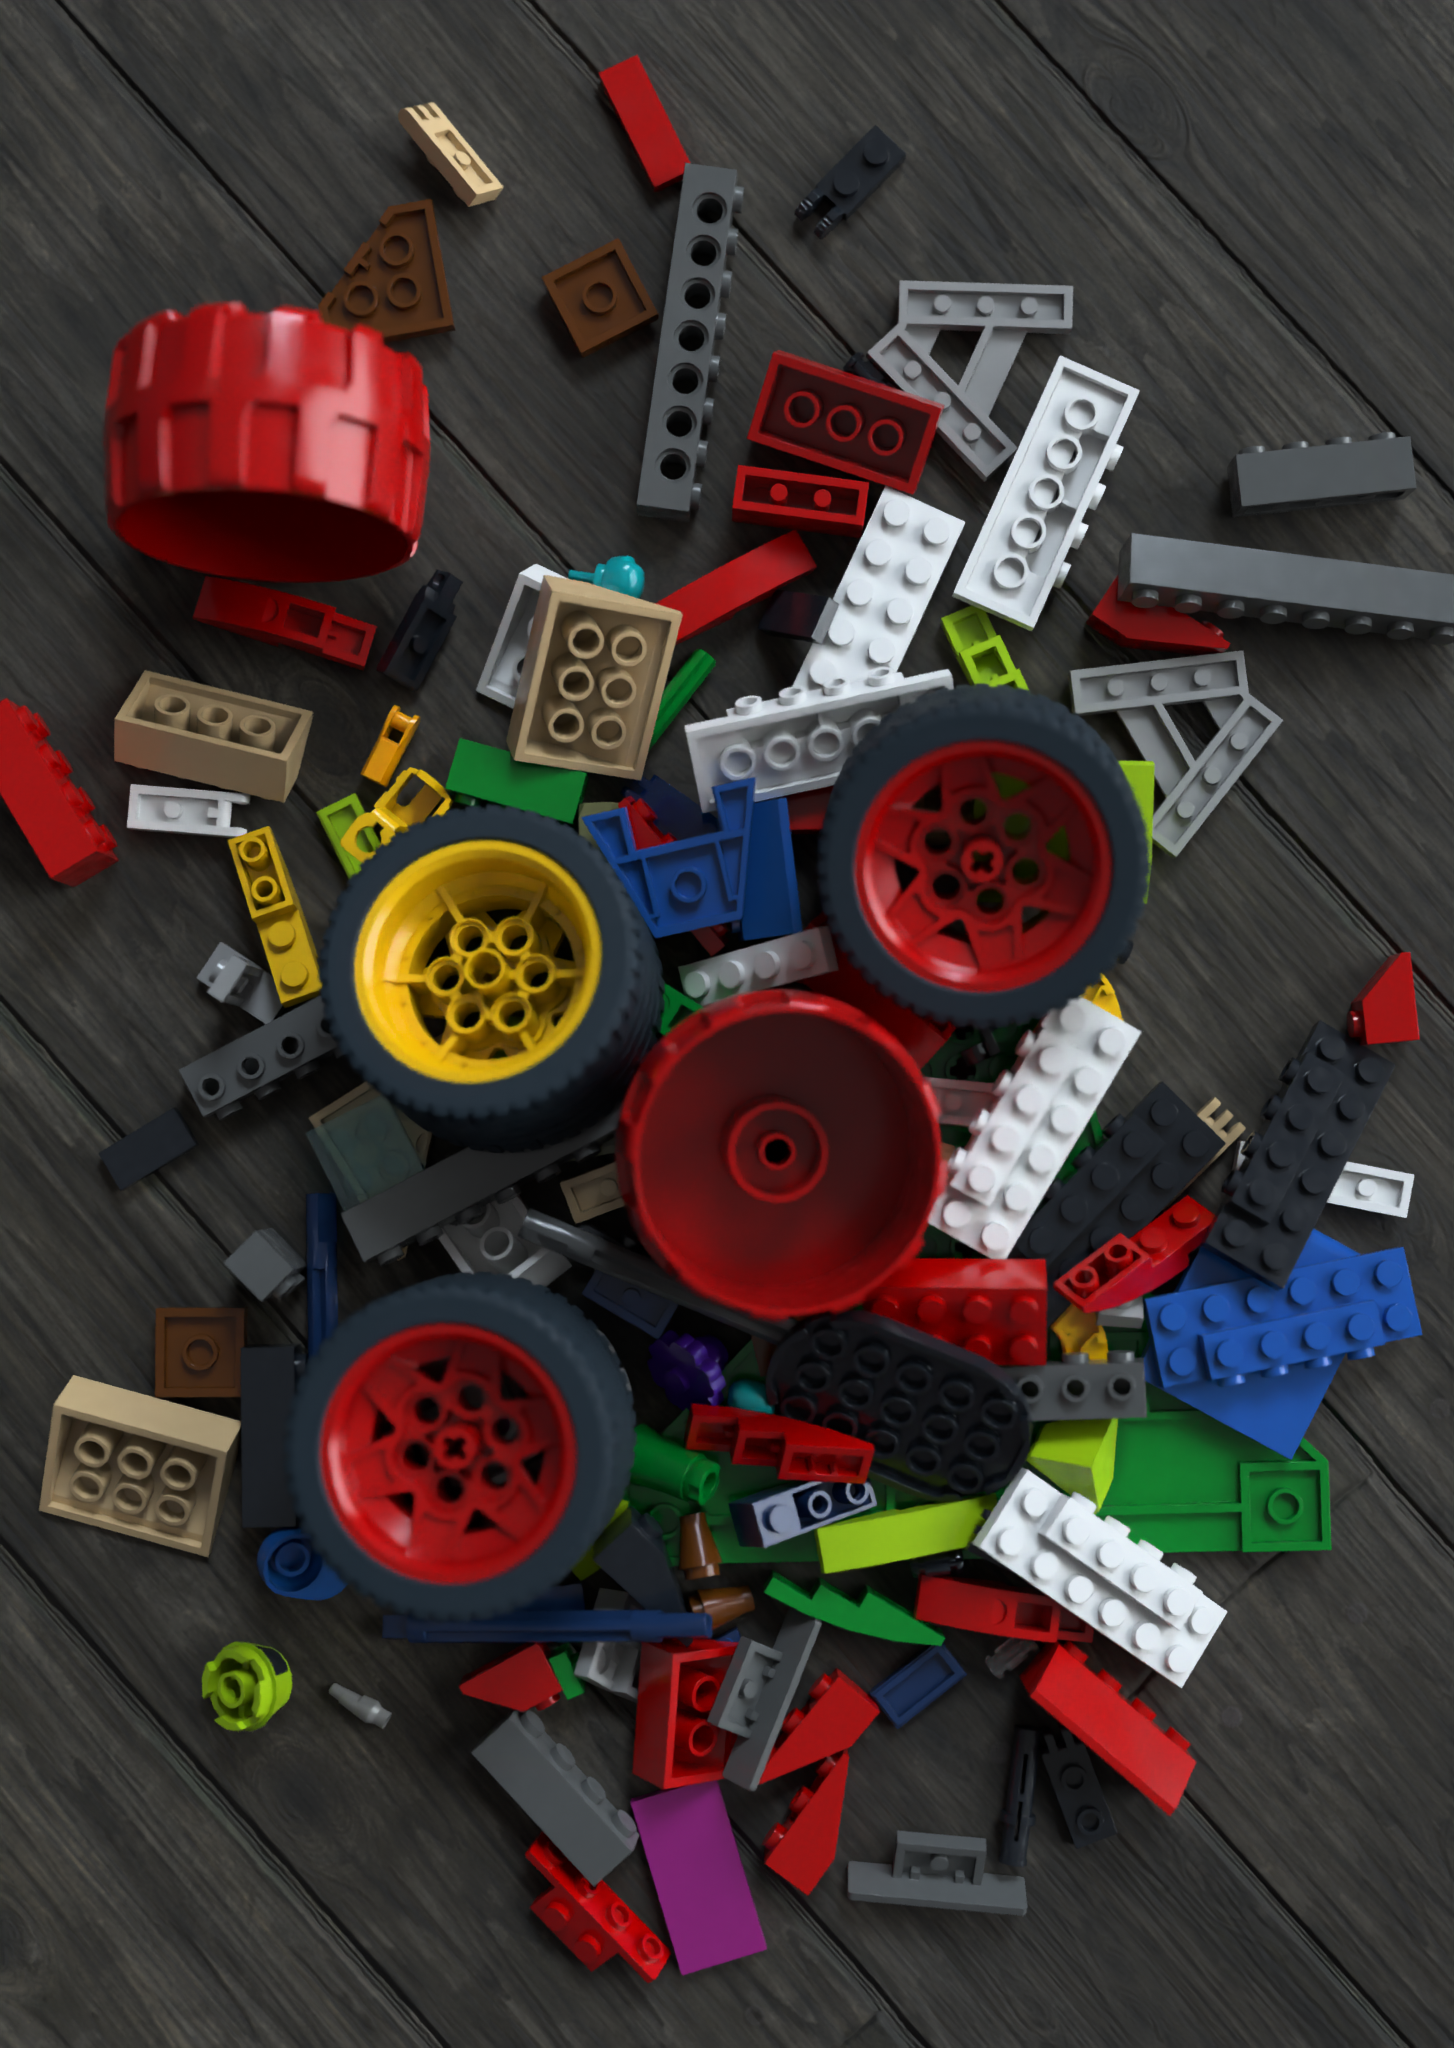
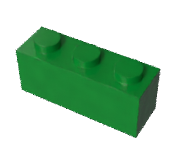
M459 738L445 789L450 795L455 796L454 803L464 807L480 806L481 803L500 806L502 809H506L507 806L520 808L522 812L527 810L537 812L543 818L548 816L557 820L561 826L566 825L575 829L579 817V804L583 803L589 778L587 773L577 770L515 761L509 751Z

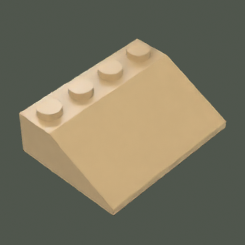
M543 574L506 739L513 760L641 780L683 614L680 611L587 582Z
M73 1375L53 1405L39 1511L209 1557L238 1455L241 1439V1421Z

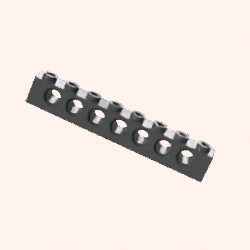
M685 163L637 498L639 516L689 522L691 509L699 510L702 484L695 483L697 467L705 468L708 441L701 440L703 424L711 425L715 400L714 398H707L709 382L717 383L721 356L713 355L715 339H724L727 314L719 313L721 297H730L732 271H726L725 267L727 255L735 256L738 229L731 228L733 213L741 214L744 198V187L737 186V170ZM713 211L719 214L721 218L715 223L707 224L702 222L699 216L704 212ZM700 253H707L712 255L715 260L708 266H699L693 262V258ZM694 295H702L709 300V303L700 309L692 308L686 302ZM688 337H696L703 342L702 347L696 351H687L680 344ZM682 379H689L697 384V388L689 394L677 392L674 386ZM683 421L689 424L692 429L687 435L676 437L669 433L668 428L674 422ZM676 463L685 469V473L681 478L671 480L663 476L662 470L665 466Z

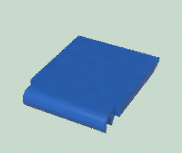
M1313 1229L1294 1268L1360 1255V1253ZM1199 1245L1196 1247L1189 1261V1266L1182 1274L1174 1292L1251 1277V1275ZM1150 1338L1140 1358H1144L1146 1382L1292 1460L1346 1353L1330 1356L1332 1364L1319 1368L1305 1369L1304 1362L1288 1364L1289 1373L1275 1377L1262 1378L1260 1370L1244 1373V1383L1223 1387L1218 1386L1217 1379H1205L1166 1388L1159 1387Z

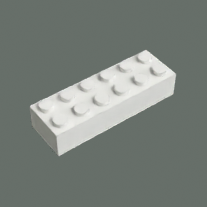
M885 485L834 595L833 600L839 606L822 644L812 643L793 686L804 687L806 692L823 689V683L834 677L849 678L851 683L867 679V673L876 668H892L894 673H897L957 544L965 521Z

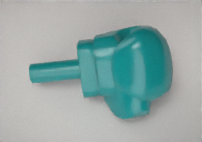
M622 555L610 558L606 565L597 564L595 573L570 570L568 579L587 582L639 599L644 588L645 574L643 569L635 564L633 557Z
M739 1379L730 1386L726 1407L774 1415L775 1405L769 1406L766 1384L752 1379Z

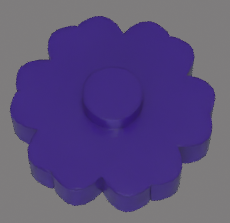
M668 1330L649 1345L648 1348L652 1357L647 1361V1365L652 1372V1378L658 1386L665 1389L666 1397L672 1404L678 1406L682 1411L686 1407L690 1411L691 1403L718 1406L724 1401L721 1390L726 1386V1382L722 1376V1371L729 1357L727 1349L718 1338L710 1334L693 1338L687 1333H683L679 1337L674 1331Z

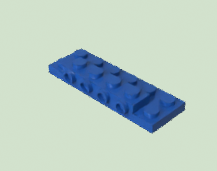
M1395 1247L1293 1268L1284 1288L1279 1291L1251 1276L1142 1298L1159 1387L1162 1388L1205 1379H1217L1219 1387L1236 1385L1245 1382L1244 1373L1260 1370L1262 1378L1280 1376L1289 1373L1288 1364L1304 1362L1305 1369L1324 1367L1332 1364L1330 1356L1347 1353L1348 1360L1368 1358L1375 1355L1374 1347L1385 1345L1386 1342L1423 1335L1404 1247Z

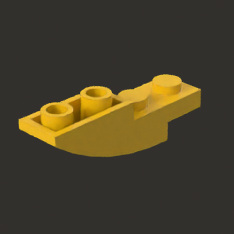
M266 826L229 839L228 844L250 915L257 924L281 1004L287 1008L320 996L319 989L322 987V984L319 982V966L316 960L319 958L294 885L270 826Z

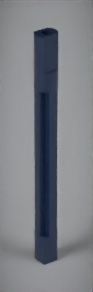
M336 1193L306 1194L308 1362L312 1356L318 1353L317 1349L322 1342L332 1337L331 1332L338 1327Z
M661 1610L510 1611L502 1615L495 1613L491 1618L477 1620V1618H472L470 1622L457 1623L455 1619L450 1620L448 1623L435 1622L434 1618H428L425 1621L415 1619L412 1614L405 1616L383 1615L382 1638L408 1640L410 1643L661 1642L663 1638H711L713 1626L712 1615L708 1613H662Z

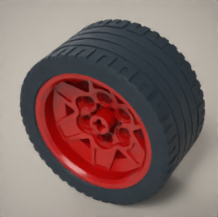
M966 684L958 685L956 689L948 690L947 687L936 690L934 694L928 695L927 693L917 697L915 702L911 704L907 702L898 707L894 713H889L881 720L878 727L874 726L866 733L864 739L860 740L853 749L851 757H848L834 784L819 839L817 873L819 894L823 895L821 901L823 912L828 917L827 924L831 933L837 937L836 943L842 953L846 952L848 956L847 961L854 970L858 969L861 972L860 976L869 985L873 984L878 993L885 998L889 996L897 1006L903 1009L907 1007L912 1010L913 1014L922 1018L925 1015L931 1017L934 1022L944 1024L946 1021L951 1022L952 1026L964 1028L966 1025H973L974 1028H987V1025H995V1028L1008 1027V1023L1016 1022V1025L1029 1022L1030 1018L1036 1017L1039 1019L1049 1015V1011L1053 1009L1058 1011L1066 1007L1068 1001L1073 998L1077 1000L1083 996L1089 986L1094 987L1102 980V974L1105 971L1109 972L1117 963V956L1122 955L1129 945L1127 940L1129 936L1133 937L1138 927L1137 919L1142 916L1145 907L1144 897H1147L1149 888L1147 876H1150V847L1146 836L1145 820L1133 789L1105 741L1101 740L1099 734L1091 726L1087 725L1077 714L1069 713L1068 708L1058 702H1052L1048 697L1041 694L1035 696L1029 690L1022 688L1013 689L1010 686L997 684V687H990L989 684H976V686H968ZM992 773L1013 777L1029 786L1010 797L1003 798L999 793ZM942 783V808L939 811L912 808L926 792ZM970 798H977L986 805V811L980 818L968 819L961 814V805ZM1016 813L1024 814L1030 820L1029 827L1021 834L1009 833L1004 827V822L1008 816ZM1063 825L1067 835V860L1046 848L1047 842ZM937 828L943 829L949 833L951 841L944 848L934 849L925 842V836L929 831ZM978 850L984 854L990 850V859L984 862L974 861L973 851ZM896 858L916 867L919 871L906 889H904L898 874ZM1027 858L1036 862L1038 869L1033 876L1019 878L1012 872V867L1020 859ZM945 873L952 874L958 879L959 886L950 893L940 892L933 884L937 876ZM987 888L996 889L1003 896L1001 902L992 908H986L977 901L978 894ZM1031 906L1042 909L1037 915L1022 924L1021 911L1023 907ZM956 919H961L965 924L968 934L951 930L945 926Z
M479 1271L474 1274L472 1272H461L453 1275L439 1276L385 1296L365 1306L364 1309L357 1311L347 1318L346 1322L340 1324L331 1332L332 1337L322 1342L317 1349L318 1353L312 1356L305 1367L307 1371L300 1376L296 1385L297 1393L292 1395L289 1405L291 1413L286 1417L285 1423L287 1436L283 1438V1451L286 1452V1459L283 1460L284 1473H288L289 1479L286 1481L288 1494L292 1495L294 1500L291 1505L295 1516L299 1515L301 1523L299 1525L304 1535L308 1534L312 1540L310 1545L316 1554L320 1552L324 1557V1564L330 1570L334 1569L339 1574L338 1578L346 1585L351 1584L355 1587L354 1591L364 1598L368 1596L374 1599V1604L382 1608L387 1606L393 1608L392 1612L403 1616L408 1613L412 1614L415 1619L426 1621L428 1618H434L435 1622L446 1623L455 1619L456 1623L470 1622L472 1618L482 1620L491 1618L495 1613L502 1615L512 1611L516 1606L521 1607L531 1602L535 1596H541L554 1584H557L574 1567L613 1517L615 1509L619 1506L624 1496V1490L631 1476L629 1469L633 1466L635 1457L633 1448L636 1445L637 1432L634 1431L636 1415L635 1411H632V1404L634 1403L632 1392L628 1391L627 1384L629 1382L625 1371L621 1372L619 1367L621 1362L616 1352L612 1353L609 1348L611 1344L605 1335L601 1336L597 1331L598 1327L591 1319L587 1320L583 1316V1311L575 1305L571 1306L568 1304V1300L560 1294L554 1295L550 1293L549 1288L541 1284L533 1285L531 1280L521 1277L514 1279L512 1275L503 1273L492 1274V1272ZM451 1357L442 1382H437L416 1369L427 1362ZM502 1370L513 1377L526 1390L530 1398L510 1400L503 1398ZM467 1385H476L483 1391L485 1402L482 1407H474L466 1400L465 1389ZM425 1397L432 1398L438 1403L440 1407V1417L438 1420L429 1419L422 1412L421 1405ZM386 1415L394 1425L395 1432L382 1439V1429ZM500 1418H510L517 1424L519 1432L517 1439L510 1440L501 1435L498 1429ZM460 1436L466 1441L463 1447L458 1442V1437ZM413 1443L422 1444L427 1448L430 1457L428 1465H421L414 1461L411 1456ZM545 1448L543 1470L536 1486L523 1467L522 1459ZM496 1463L505 1468L508 1475L506 1484L499 1485L491 1481L487 1472L489 1464ZM446 1476H453L462 1483V1497H453L446 1492L444 1488ZM401 1492L414 1493V1506L402 1495ZM475 1509L481 1510L494 1521V1523L480 1526H467Z

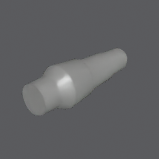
M337 1683L332 1684L329 1689L331 1696L365 1723H373L383 1729L392 1715L391 1712L381 1706L378 1700L371 1697L361 1696Z

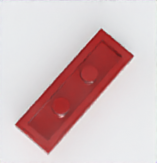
M638 55L599 72V80L654 192L656 193L683 180L685 163H690Z

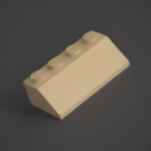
M145 670L114 719V761L284 803L298 777L313 718V711Z

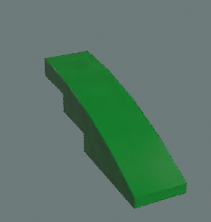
M771 1570L763 1584L765 1594L806 1615L849 1631L891 1641L941 1646L945 1640L942 1629L930 1622L915 1619L913 1612L866 1584L857 1599L818 1577L810 1592L774 1570Z

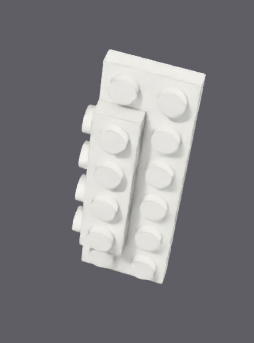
M1061 355L1059 356L952 597L1032 632L1052 586L1060 589L1071 565L1063 561L1069 548L1072 547L1078 550L1089 525L1081 521L1087 508L1096 510L1106 486L1100 484L1099 481L1105 468L1113 472L1124 447L1116 443L1140 390Z
M876 668L867 673V679L850 683L849 678L834 677L823 683V689L806 692L804 687L793 686L779 692L780 698L762 701L759 696H746L735 702V708L726 709V717L684 725L702 813L717 810L711 787L756 776L754 802L834 785L848 757H851L853 749L860 740L864 739L867 732L874 726L878 727L881 720L889 713H894L898 707L907 702L910 704L915 702L917 697L927 693L928 695L934 694L936 690L947 687L948 690L954 689L952 674L949 669L904 678L902 672L894 673L892 668Z
M1083 997L1077 1000L1073 998L1068 1001L1066 1007L1058 1011L1056 1009L1049 1011V1015L1040 1019L1033 1032L1027 1030L1016 1046L1015 1054L1019 1056L1011 1070L1004 1069L992 1087L991 1092L995 1094V1097L988 1109L981 1108L974 1116L968 1129L972 1136L964 1149L958 1147L948 1160L947 1172L949 1174L946 1180L944 1195L936 1197L928 1223L991 1259H1006L1141 1034V1031Z
M1021 1468L1019 1473L1012 1479L972 1544L1161 1676L1182 1688L1227 1611L1203 1595V1592L1193 1585L1197 1578L1194 1574L1176 1563H1173L1171 1568H1168L1160 1562L1164 1555L1163 1552L1140 1539L1137 1545L1126 1537L1131 1530L1116 1519L1107 1515L1105 1520L1102 1521L1095 1516L1093 1512L1097 1506L1077 1492H1073L1071 1497L1063 1495L1029 1470Z

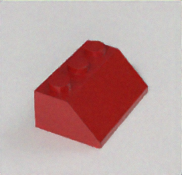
M663 1638L661 1642H642L632 1770L634 1775L663 1790L726 1779L723 1777V1771L738 1734L707 1722L739 1642L693 1638V1642L688 1647L677 1638Z

